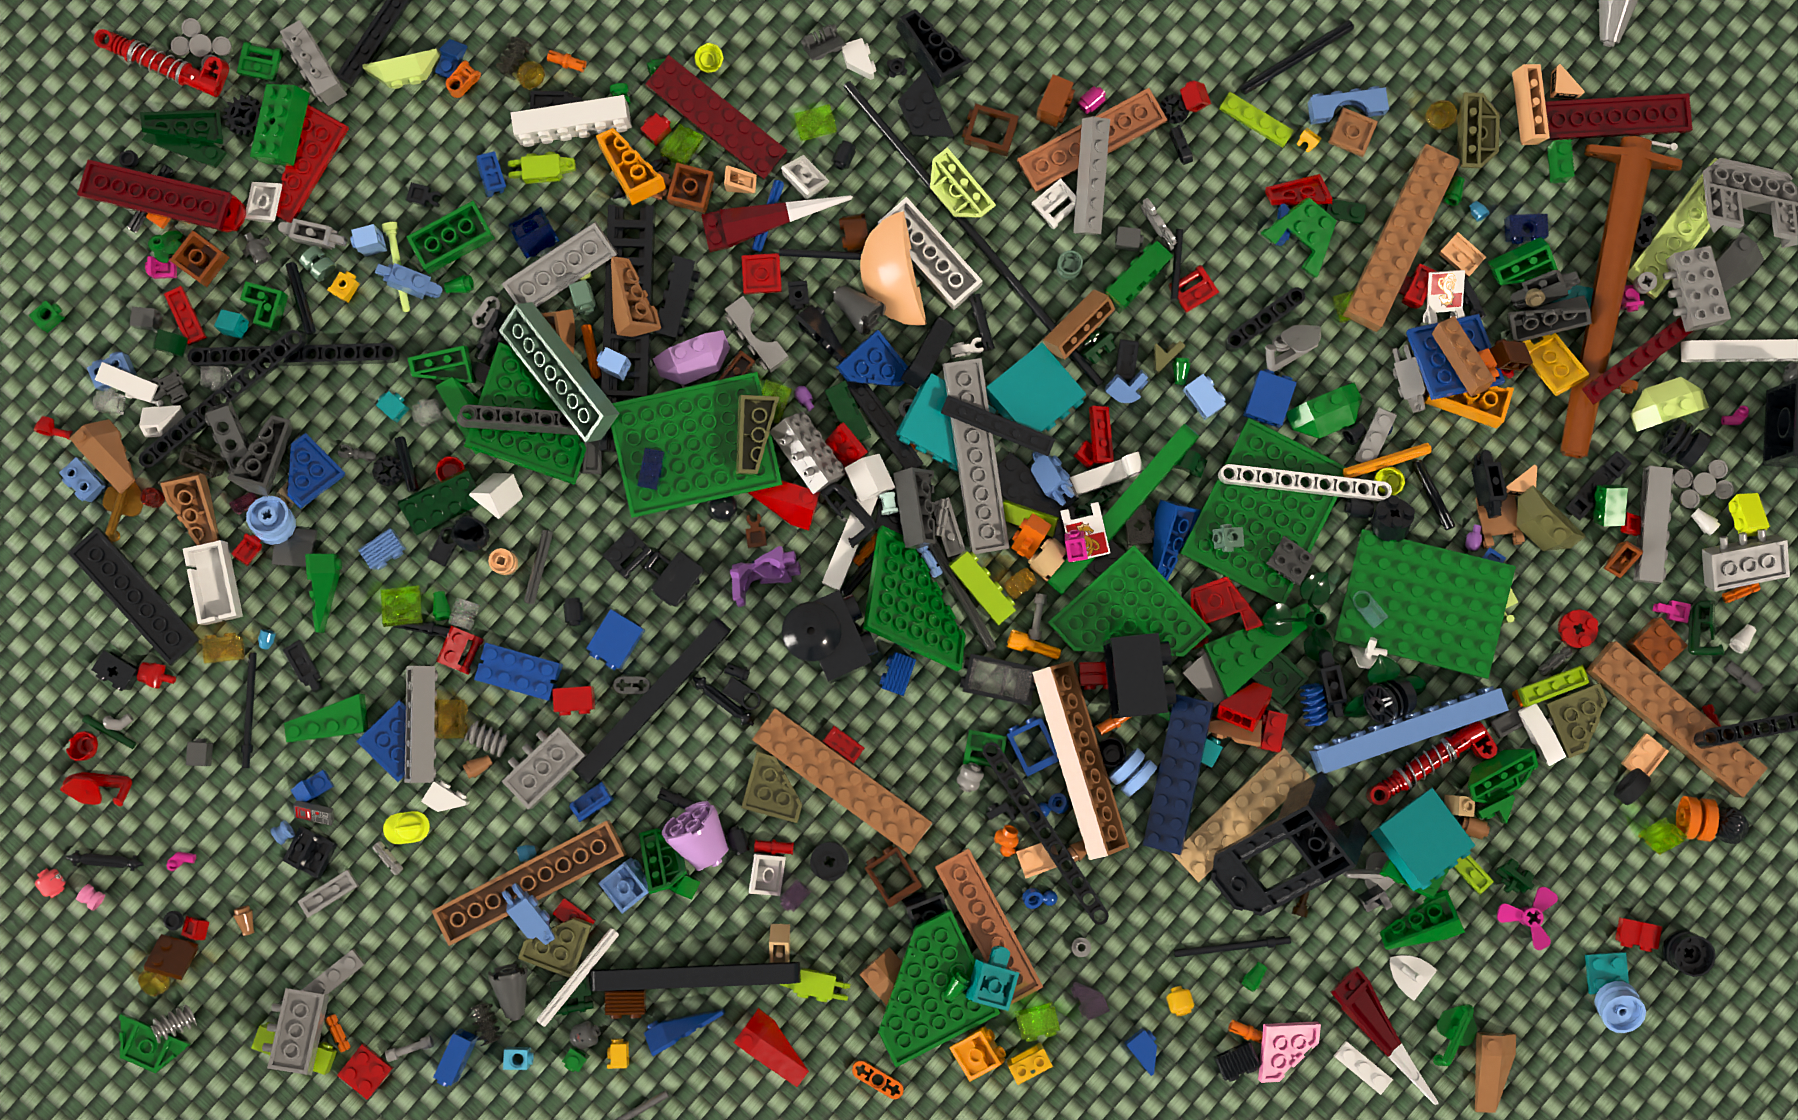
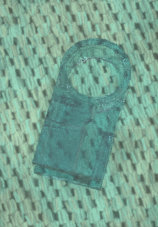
M1364 590L1355 593L1352 604L1373 629L1388 618L1387 614L1372 598L1370 593ZM1363 593L1369 597L1370 602L1367 607L1361 608L1356 605L1355 598L1358 594Z

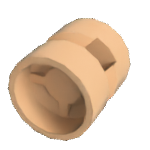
M496 549L489 556L490 568L501 575H510L518 567L516 555L506 549Z

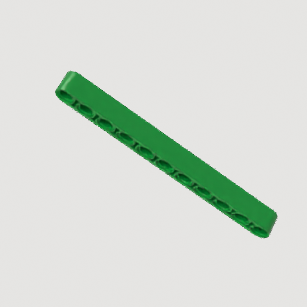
M1183 424L1103 516L1102 519L1108 543L1198 440L1200 435L1188 425ZM1096 557L1076 562H1068L1067 558L1047 583L1063 595Z

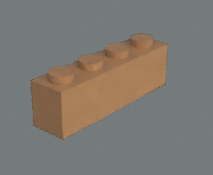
M1097 290L1091 291L1043 339L1048 350L1053 355L1065 360L1115 310L1110 296Z
M1453 316L1438 323L1432 335L1470 396L1472 397L1488 390L1495 379L1456 317Z

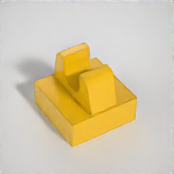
M1306 128L1300 135L1297 145L1300 146L1303 142H1307L1308 148L1306 152H1310L1322 138L1309 128Z

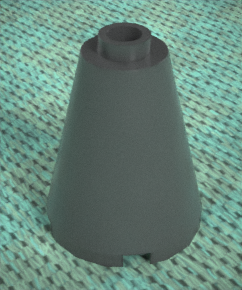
M845 285L839 286L833 292L834 302L860 334L866 335L871 332L879 323L877 321L878 317H883L886 306L882 302Z
M508 964L494 968V973L488 972V978L505 1018L510 1019V1021L521 1019V1016L525 1014L527 966L522 964V967H517V964Z

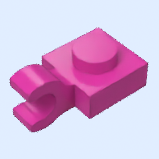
M1671 600L1669 605L1662 603L1654 604L1652 611L1666 613L1667 620L1688 623L1691 604Z

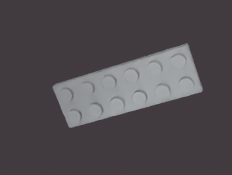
M595 221L504 281L502 286L515 304L533 302L538 307L618 253Z

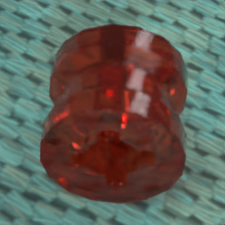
M149 487L141 492L140 500L146 506L158 508L164 503V494L158 489Z

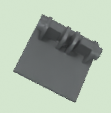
M835 24L823 27L824 35L821 29H818L821 39L818 38L814 31L813 34L810 33L800 40L804 51L812 61L820 60L826 54L837 52L846 45L837 33Z
M1283 536L1266 564L1269 565L1268 568H1272L1276 572L1279 571V575L1282 573L1283 578L1286 577L1292 584L1300 585L1316 557Z

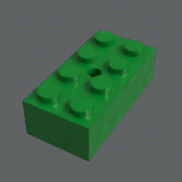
M266 84L250 157L265 164L294 166L309 101V92L295 85Z
M473 200L406 236L423 269L428 274H431L494 240L495 236Z

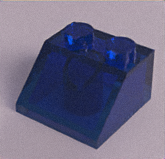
M542 207L508 225L526 259L536 256L540 251L550 248L560 241Z

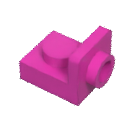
M1626 285L1620 310L1626 309L1627 312L1638 311L1639 307L1644 305V301H1640L1639 293L1635 291L1633 285Z
M1071 530L1066 533L1065 544L1068 562L1087 560L1088 555L1084 531Z

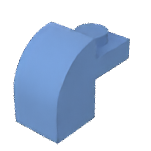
M1141 369L1128 383L1117 373L1105 386V391L1121 403H1132L1141 397L1140 392L1137 390L1138 388L1141 390L1147 384L1148 375Z

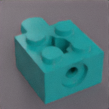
M1001 945L994 946L988 962L976 959L970 979L971 982L969 983L970 986L965 996L972 1002L1009 1011L1019 972L1007 968L1010 958V951Z

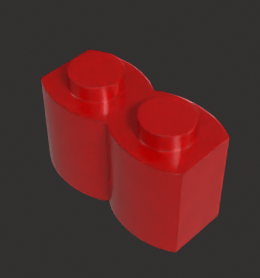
M1619 917L1615 940L1620 941L1621 946L1632 948L1634 944L1639 945L1640 950L1652 952V948L1657 950L1659 948L1662 926Z

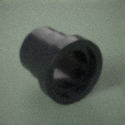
M1357 422L1350 427L1344 428L1342 434L1349 444L1355 445L1358 439L1366 434V429L1362 423Z

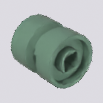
M317 245L306 250L299 259V263L306 270H311L310 274L318 282L327 279L336 269V264L329 257H325V253Z
M1073 250L1065 251L1060 255L1056 270L1062 279L1072 280L1079 275L1083 266L1081 255Z

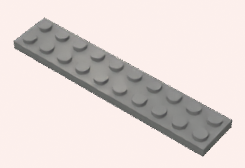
M982 359L944 363L943 371L947 395L989 411ZM951 418L970 552L980 554L1009 549L993 434Z

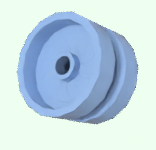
M263 496L255 500L246 513V521L249 528L266 544L274 545L287 541L293 535L296 528V519L293 512L283 500L275 496Z
M1139 748L1133 750L1125 758V761L1116 767L1108 777L1115 785L1127 779L1121 786V791L1127 797H1130L1139 790L1157 769V766L1151 760L1145 761L1140 765L1145 754Z
M1623 981L1610 982L1601 987L1595 995L1594 1003L1596 1010L1609 1030L1616 1033H1627L1634 1031L1645 1020V1006L1632 985Z

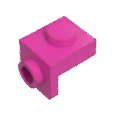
M152 256L147 257L145 270L150 277L154 279L177 278V266L171 261L162 263Z

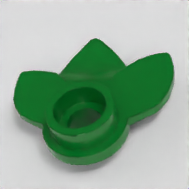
M172 230L167 231L163 235L151 237L148 241V246L154 252L156 260L168 263L170 255H174L182 245L179 240L183 237V233Z

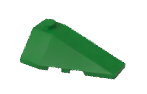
M450 377L435 387L466 439L470 428L459 425L457 415L462 406L478 405L479 399L454 377ZM463 413L466 419H471L468 413Z
M305 554L307 580L312 582L309 594L312 601L315 602V605L312 606L314 628L316 633H324L340 570L342 569V560L336 554Z

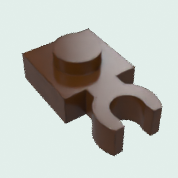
M757 514L756 522H752L750 515H747L746 520L751 528L745 529L748 549L767 546L765 527H759L761 523L760 514Z

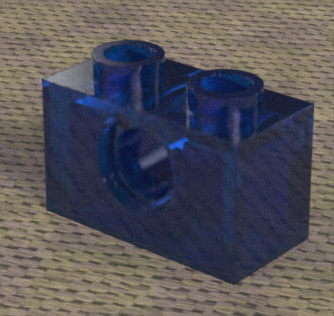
M1548 214L1509 215L1504 219L1505 242L1522 244L1524 241H1533L1539 237L1546 239L1549 236ZM1523 226H1527L1530 233L1524 232Z
M645 448L638 487L658 491L665 452Z

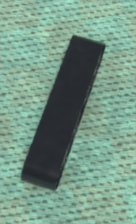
M1299 287L1289 290L1231 332L1224 342L1226 349L1231 352L1239 350L1296 309L1305 300L1304 290ZM1291 294H1297L1299 301H1293ZM1276 305H1282L1284 307V312H1278L1276 310ZM1267 316L1269 323H1263L1260 317ZM1245 327L1253 328L1254 334H1247ZM1230 338H1236L1239 341V345H1232Z

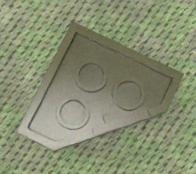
M1600 683L1545 704L1567 758L1584 753L1589 748L1591 737L1596 731L1603 708L1607 704V698Z
M756 752L741 808L798 823L803 804L775 756Z
M573 917L551 927L555 939L547 945L543 944L537 937L534 939L527 938L523 943L518 959L570 978L578 968L593 924Z

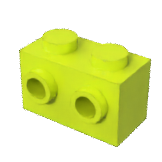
M1758 493L1736 494L1728 503L1729 511L1732 514L1734 526L1738 534L1746 532L1747 537L1758 536L1757 530H1767L1770 527Z

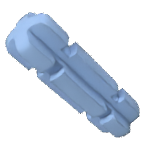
M929 547L918 548V552L922 554L921 557L925 560L928 568L931 569L932 577L935 578L941 575L943 571L940 566H937L938 562L931 550H928Z

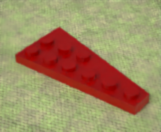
M307 105L294 166L286 165L281 179L282 189L276 216L290 223L299 215L349 130L348 126L310 105Z

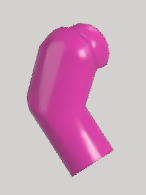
M1743 405L1732 416H1722L1721 424L1741 425L1749 415V408Z
M177 852L169 858L166 867L170 871H175L184 862L195 863L196 854Z

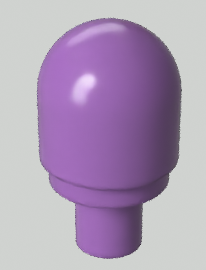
M798 386L794 391L795 398L801 406L805 405L806 409L811 411L815 408L811 402L813 399L807 387Z
M1474 524L1472 532L1467 534L1465 546L1469 551H1477L1481 546L1483 538L1480 534L1482 527L1480 525Z

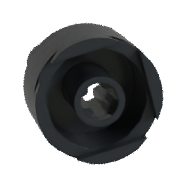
M1394 495L1381 500L1371 520L1373 533L1378 538L1388 542L1390 540L1398 542L1405 539L1414 520V508Z

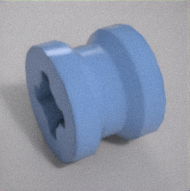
M285 820L280 822L278 827H273L270 830L272 836L280 845L284 844L286 839L295 836L294 830Z

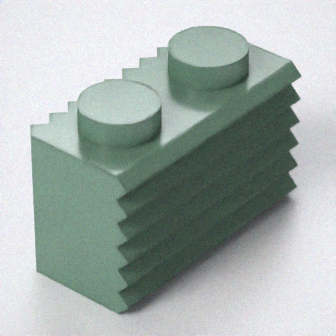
M586 280L570 284L569 289L574 306L578 312L584 315L594 313L598 306L596 305L593 289Z

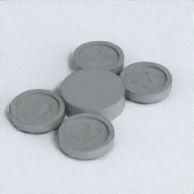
M193 18L186 19L181 26L184 35L191 38L190 41L182 36H178L171 42V50L176 55L184 56L191 51L196 57L203 58L201 61L202 68L206 59L216 57L211 55L213 51L219 56H225L232 49L231 42L226 37H217L212 42L210 38L200 34L201 25Z
M1148 198L1144 199L1143 204L1140 206L1144 216L1150 221L1165 247L1171 251L1174 249V245L1177 244L1174 235L1157 214L1152 202Z
M1711 461L1707 467L1708 473H1699L1694 477L1687 469H1680L1675 472L1674 484L1677 487L1687 488L1691 485L1692 490H1685L1680 494L1679 501L1684 508H1695L1700 502L1699 496H1706L1714 492L1717 498L1723 500L1733 495L1734 487L1731 482L1722 480L1716 483L1715 480L1723 478L1728 472V467L1724 461Z

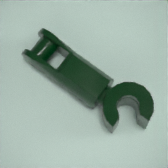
M1106 485L1085 505L1077 506L1074 513L1080 515L1078 518L1093 515L1092 503L1098 502L1101 508L1116 493H1112L1108 489L1109 486Z

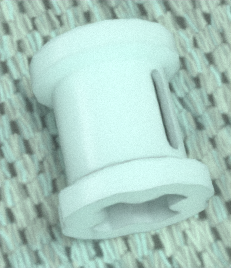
M895 492L879 495L883 507L882 515L899 512L895 504Z

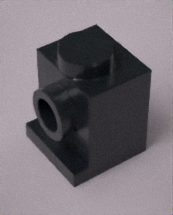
M807 280L788 282L790 308H794L796 311L805 310L806 307H809ZM802 293V296L800 298H796L795 294Z

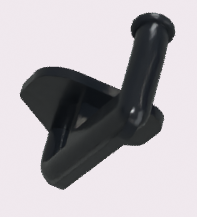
M833 483L820 491L842 520L848 521L842 514V511L848 507L864 525L865 528L857 535L848 538L852 548L862 542L876 529L875 521L846 487ZM835 491L844 503L840 505L837 500L833 503L828 496Z

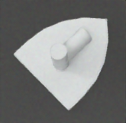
M1370 637L1366 649L1349 645L1358 667L1367 669L1373 666L1379 654L1388 657L1387 649L1375 648L1377 639L1374 637Z
M1398 955L1389 957L1393 979L1398 987L1414 1001L1436 973L1437 969L1426 961L1414 956Z

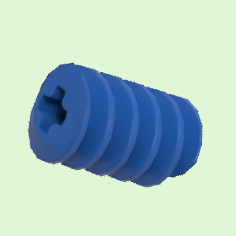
M1316 683L1301 686L1300 689L1305 691L1301 692L1300 696L1306 697V699L1301 700V704H1307L1306 707L1302 708V711L1308 712L1303 718L1309 719L1304 725L1319 726L1324 724L1329 719L1326 714L1327 708L1324 707L1326 705L1324 700L1325 694L1322 692L1324 686Z

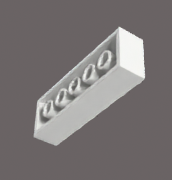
M624 95L511 112L514 136L519 144L524 147H530L534 143L539 142L549 144L553 140L559 139L561 141H568L572 137L578 136L580 138H587L591 134L598 133L599 135L611 128H614L617 132H625L632 128L629 106Z
M906 197L880 219L878 225L885 218L904 211L912 248L909 250L912 265L944 301L955 310L982 286L983 281Z

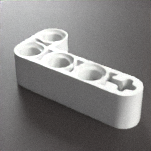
M1135 452L1122 457L1120 460L1072 476L1070 479L1078 496L1103 488L1106 485L1108 486L1139 475L1145 468L1139 452Z

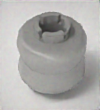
M970 762L969 765L964 764L961 767L960 774L956 779L961 790L971 792V790L976 791L979 788L980 781L984 777V773L980 770L981 767Z

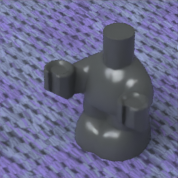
M251 232L244 235L248 243L242 252L246 258L250 255L252 256L255 266L262 265L272 259V256L265 248L271 244L268 237L255 239Z

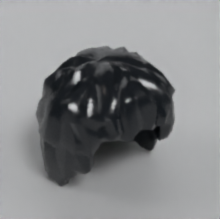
M465 515L456 521L450 537L465 551L474 552L479 549L481 550L487 545L490 535L489 529L482 521Z
M1736 807L1719 808V825L1715 836L1725 843H1740L1750 829L1746 817Z

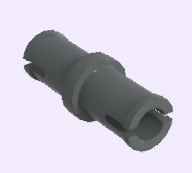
M1732 660L1724 667V671H1727L1737 679L1739 684H1744L1755 694L1762 689L1764 684L1760 683L1750 675L1748 670L1744 671Z

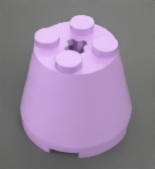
M708 801L698 802L686 807V812L680 814L676 819L672 817L666 823L662 830L665 841L697 871H701L711 865L712 867L718 866L722 862L721 858L729 850L718 812L714 805H711Z

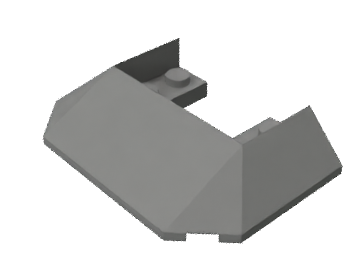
M1724 158L1716 160L1703 171L1707 219L1713 233L1722 225L1737 229L1743 227V209L1772 216L1774 237L1781 238L1782 248L1798 245V187L1791 181L1793 178L1788 173Z

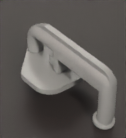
M1294 325L1283 331L1281 340L1291 349L1275 358L1276 346L1272 344L1266 345L1267 369L1275 372L1316 348L1321 339V327Z
M1385 852L1370 853L1366 859V869H1351L1342 874L1347 878H1364L1365 885L1369 889L1378 884L1383 890H1387L1395 883L1392 878L1379 874L1386 861L1389 860Z

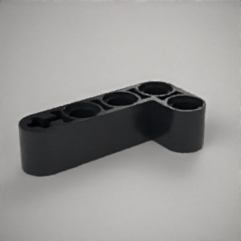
M940 315L936 318L913 361L904 371L901 377L902 381L915 389L919 388L931 372L955 327L954 324Z

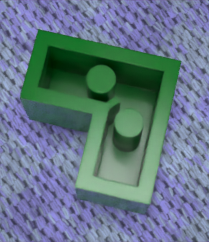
M245 281L240 300L248 305L257 307L253 323L261 328L278 332L288 295L280 290Z

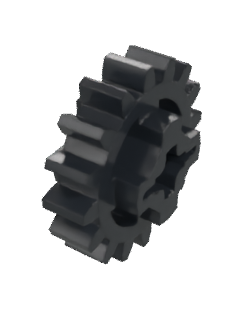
M240 95L239 100L233 97V103L227 102L230 106L229 109L224 108V111L227 113V115L223 116L227 121L225 125L230 128L229 130L232 133L236 132L240 137L243 133L246 137H249V132L255 135L261 109L260 102L257 99L253 100L250 95L247 98Z

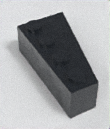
M916 9L899 18L896 29L937 88L968 72L972 60L964 57L960 53V49L955 45L952 46L946 40V37L942 33H938L933 28V25Z

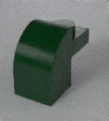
M158 329L152 349L165 352L166 355L173 357L175 355L184 357L188 338Z
M1189 449L1174 468L1184 470L1197 478H1201L1208 460L1201 457V454Z

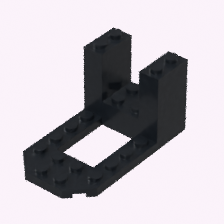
M1322 771L1290 788L1276 820L1215 853L1211 880L1234 909L1240 911L1244 909L1252 911L1255 915L1262 916L1356 867L1368 830L1357 816L1337 826L1324 809L1333 785ZM1289 838L1310 866L1266 889L1245 861Z

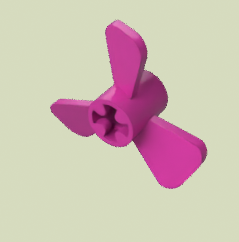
M1539 887L1532 907L1524 906L1518 909L1503 903L1498 908L1497 920L1502 923L1519 921L1521 924L1529 926L1533 947L1536 950H1542L1551 943L1549 936L1540 926L1544 920L1542 912L1558 901V896L1547 887ZM1529 912L1535 914V918L1531 920V923L1528 922L1530 920V917L1527 916Z

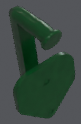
M1715 600L1697 602L1690 610L1688 652L1692 655L1724 656L1722 644L1716 647H1700L1701 627H1710L1711 640H1715ZM1702 609H1710V615H1706V619H1701Z

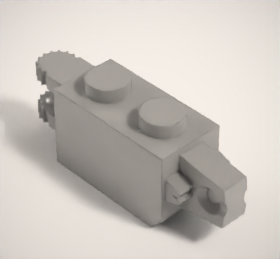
M293 219L292 223L282 221L278 225L280 232L290 237L294 242L301 244L317 245L320 248L332 250V248H335V245L346 247L348 240L346 237L338 235V231H335L333 228L317 223Z
M1409 344L1404 345V351L1407 359L1402 361L1398 348H1394L1392 351L1396 363H1394L1393 374L1400 383L1398 387L1400 397L1408 400L1413 413L1426 409L1424 395H1427L1428 390L1416 356L1413 357Z

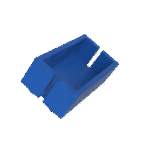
M485 643L480 658L484 662L483 664L479 663L474 680L547 701L553 700L552 689H556L557 684L550 682L551 679L559 680L563 664Z

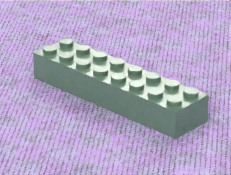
M533 302L516 304L499 329V332L584 442L601 440L620 413Z

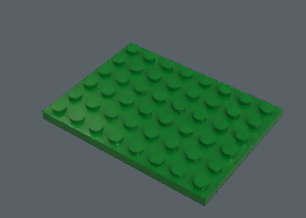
M757 372L612 403L620 413L611 425L631 518L782 485L770 432L758 474H736L738 398L740 395L763 396Z
M1250 418L1247 419L1224 466L1233 464L1344 477L1343 469L1347 468ZM1228 469L1224 470V476L1231 479L1233 476L1232 472ZM1247 471L1243 472V478L1246 481H1250L1252 478L1251 474ZM1268 474L1262 475V480L1265 483H1270V476ZM1287 476L1281 477V482L1284 485H1289V478ZM1217 478L1180 554L1224 577H1229L1230 580L1277 604H1285L1294 584L1286 577L1283 578L1282 573L1279 575V571L1276 572L1272 568H1268L1269 565L1266 562L1273 555L1283 536L1310 553L1338 497L1225 484ZM1301 478V485L1305 488L1308 487V480ZM1321 480L1319 483L1320 487L1327 490V482ZM1341 482L1339 483V489L1342 490L1344 483ZM1232 524V527H1243L1244 547L1234 548L1233 552H1222V549H1214L1212 540L1213 530L1219 529L1220 525Z
M1362 529L1334 641L1366 649L1370 637H1374L1377 639L1375 648L1387 649V654L1488 679L1516 566L1406 539L1398 542L1396 540L1388 542L1378 538L1373 531Z

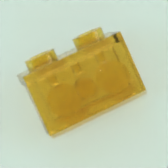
M225 633L224 637L217 638V635H206L205 639L199 640V644H202L205 664L245 659L243 637L236 636V633Z
M437 700L436 738H464V735L467 733V724L464 723V719L468 710L465 700Z

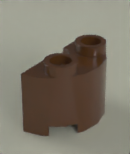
M865 213L842 216L839 219L840 230L844 229L845 237H842L843 248H847L848 252L863 251L868 238Z

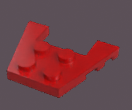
M1226 576L1191 589V608L1206 624L1240 613L1246 631L1263 626L1262 620L1229 577ZM1206 636L1192 650L1201 648L1209 643L1208 637Z

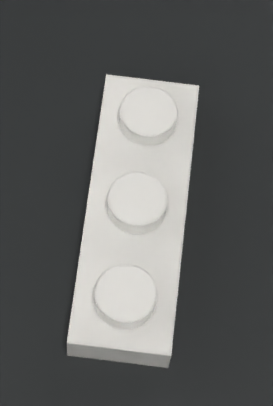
M1347 1041L1334 1054L1335 1058L1380 1095L1393 1080Z

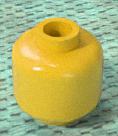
M1182 986L1171 988V993L1166 996L1170 1012L1176 1014L1177 1017L1191 1013V1009L1195 1006L1190 990L1183 989Z

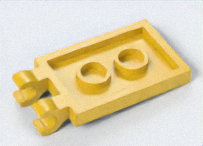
M1556 333L1537 337L1540 342L1533 344L1530 339L1522 341L1523 343L1525 342L1533 363L1531 367L1555 396L1589 378L1588 371Z

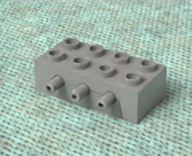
M300 20L280 31L283 36L281 39L282 43L290 51L291 58L301 69L300 73L309 83L310 90L320 102L324 101L329 106L347 95L311 33Z
M1711 246L1673 253L1666 259L1669 272L1663 273L1664 280L1671 279L1674 290L1668 291V297H1676L1679 308L1673 309V315H1681L1685 332L1723 325L1731 319Z
M804 412L784 418L769 431L813 494L823 490L829 484L836 483L846 475L844 466L837 460L832 449L826 445L821 433L815 429L810 418Z
M1765 529L1757 530L1758 538L1747 540L1746 532L1739 533V542L1729 544L1728 537L1721 536L1719 546L1702 549L1704 585L1715 592L1790 577L1788 541L1777 534L1766 536Z
M558 727L549 737L540 730L536 736L542 743L535 750L529 744H525L522 747L528 755L526 759L519 763L512 757L508 761L514 770L502 782L528 810L533 809L588 755L562 727Z
M285 988L282 1004H272L271 1010L280 1012L277 1024L268 1023L267 1031L275 1032L273 1044L264 1043L262 1046L263 1051L271 1052L268 1069L312 1075L329 1000L328 995Z

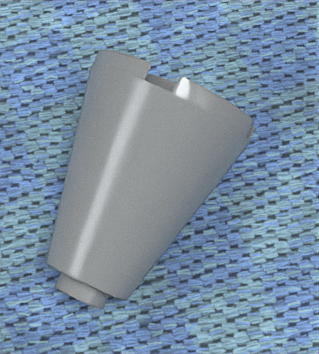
M1599 0L1600 41L1603 42V46L1614 47L1615 44H1619L1638 0Z

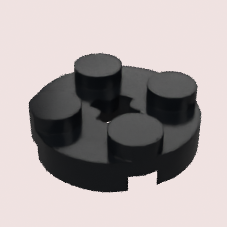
M824 842L818 845L810 859L813 873L826 881H835L841 878L848 869L849 864L847 851L844 847L834 842ZM827 856L835 859L832 867L829 864H824Z

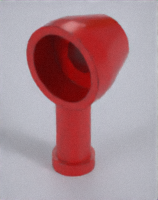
M42 416L34 427L35 432L46 436L55 435L70 440V437L73 435L71 430L55 428L54 419Z

